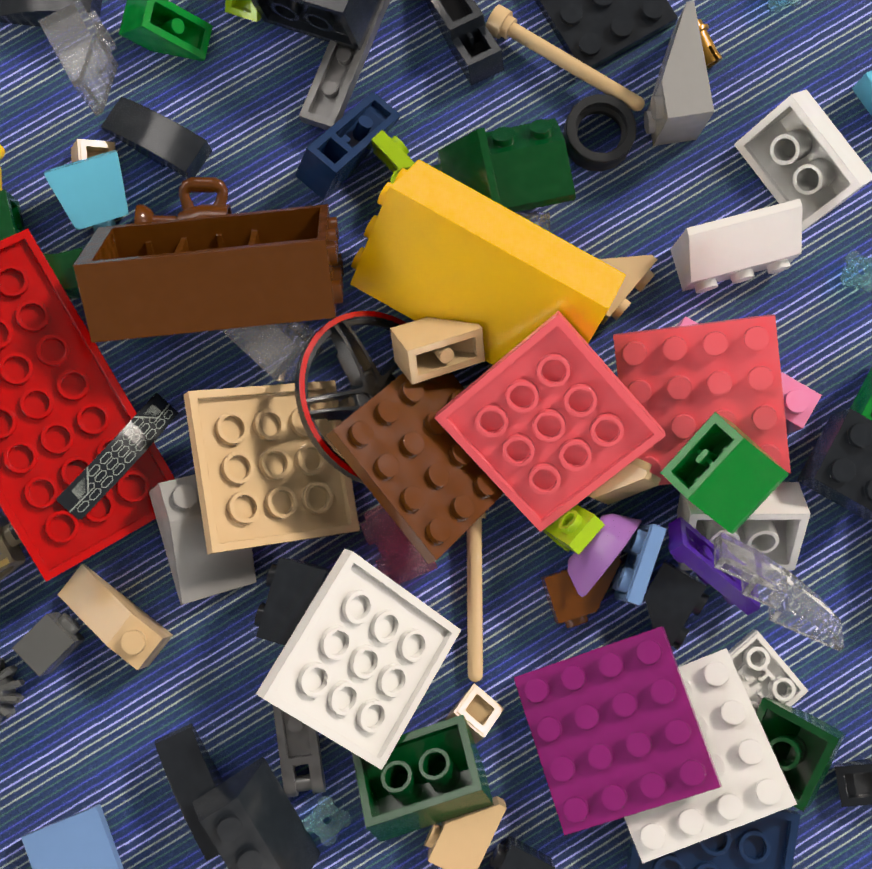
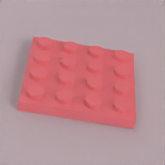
M557 311L435 415L438 423L540 532L666 436L663 428L560 311Z
M774 314L613 335L619 380L665 431L666 436L638 457L652 465L650 473L662 478L659 485L671 484L660 472L714 412L734 423L785 471L791 473L776 317Z

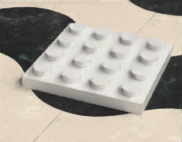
M344 549L256 695L382 770L461 629L356 553Z
M727 648L678 667L722 786L624 817L642 863L797 805Z

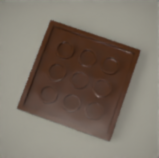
M452 372L416 384H411L404 373H402L326 434V437L428 564L438 560L504 494L435 419L436 413L464 390V387Z

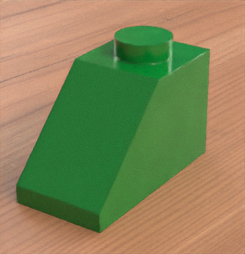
M127 0L118 35L149 51L203 61L206 58L213 25L168 0Z

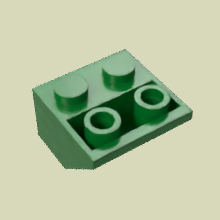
M716 412L713 413L660 472L687 500L731 534H734L789 475L787 471L734 423Z

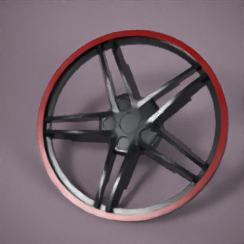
M376 311L346 313L323 325L305 345L300 355L295 375L297 409L302 425L312 444L335 469L360 483L363 482L345 459L337 454L324 439L315 420L344 421L396 379L392 375L398 368L394 357L379 372L363 344L350 327L371 325L390 331L392 327L406 324L401 319ZM330 336L338 351L336 356L351 383V388L308 397V375L312 360L320 345ZM341 399L336 408L310 409V404Z

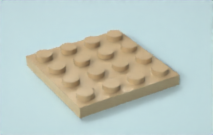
M335 380L308 382V397L337 391ZM295 383L188 391L183 394L207 555L360 531L352 479L329 464L309 439L298 413L295 399ZM334 400L310 404V409L336 408L339 401ZM315 420L324 439L341 456L326 437V434L339 425L341 420Z

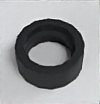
M604 94L585 97L573 106L566 119L563 137L568 156L576 165L588 171L602 172L615 168L625 160L636 139L637 124L633 112L623 101L616 97ZM592 114H602L612 118L621 130V140L617 147L607 153L593 152L585 148L577 135L578 126L582 119Z

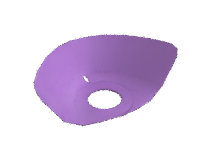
M613 513L601 516L600 520L605 524L579 555L574 552L568 560V574L581 597L588 594L612 564L642 520Z

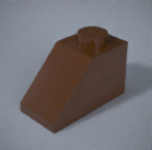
M618 555L584 597L578 594L568 574V569L540 577L556 623L565 622L566 628H570L589 621L587 615L597 612L621 564L620 556Z

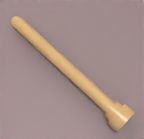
M498 4L491 12L485 26L493 37L497 39L501 37L504 39L509 37L606 95H612L623 101L633 111H641L644 108L645 101L641 96L517 24V19L513 17V12Z
M486 512L467 530L468 678L472 682H478L483 677L482 518H486Z

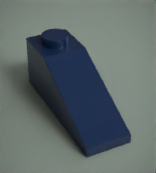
M371 92L306 148L295 176L324 200L351 175L373 150L371 139L381 130L387 134L399 120L401 114L376 93Z

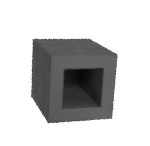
M60 612L48 613L12 649L40 677L52 673L85 638L78 632L81 629L80 625L69 614H61Z

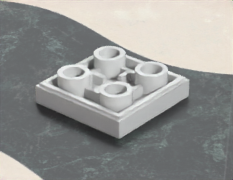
M753 629L728 651L755 712L763 697L791 707L808 692L807 688L758 630Z

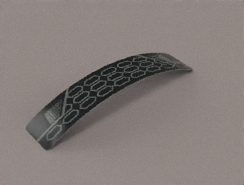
M155 393L104 450L57 497V502L78 520H81L154 443L178 415V411L158 393Z

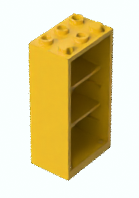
M417 160L408 170L402 168L393 184L387 182L383 187L377 200V204L382 206L378 216L374 215L364 232V236L368 238L366 246L359 249L351 264V267L355 269V273L350 285L414 321L430 317L479 324L483 331L485 361L494 365L557 311H560L582 338L589 343L609 310L626 274L427 163Z

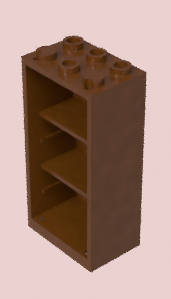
M328 204L98 227L73 265L92 343L336 318V305L343 303L342 289H344L342 253H337L339 252L337 217H330Z

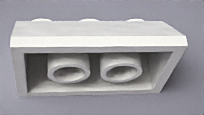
M807 89L791 94L734 144L779 204L801 199L803 206L802 231L872 181L870 170Z
M801 199L686 228L670 249L682 290L686 291L695 288L696 293H703L717 288V282L731 279L732 284L754 278V272L767 269L768 274H775L791 267L790 263L802 252L803 206Z
M782 482L734 534L729 533L687 500L681 493L677 518L681 516L744 570H795L810 518V511L799 482ZM678 562L680 569L692 570L684 563Z

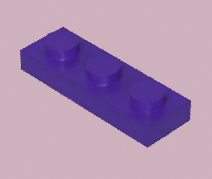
M681 516L668 524V549L677 562L687 565L704 584H710L722 594L727 603L736 605L745 614L750 615L761 609L756 579Z

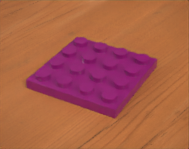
M661 626L513 677L564 836L722 786L664 627Z

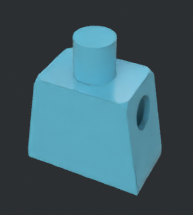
M116 150L44 172L46 180L76 230L92 226L95 232L98 227L116 226L114 219L129 214L119 157Z

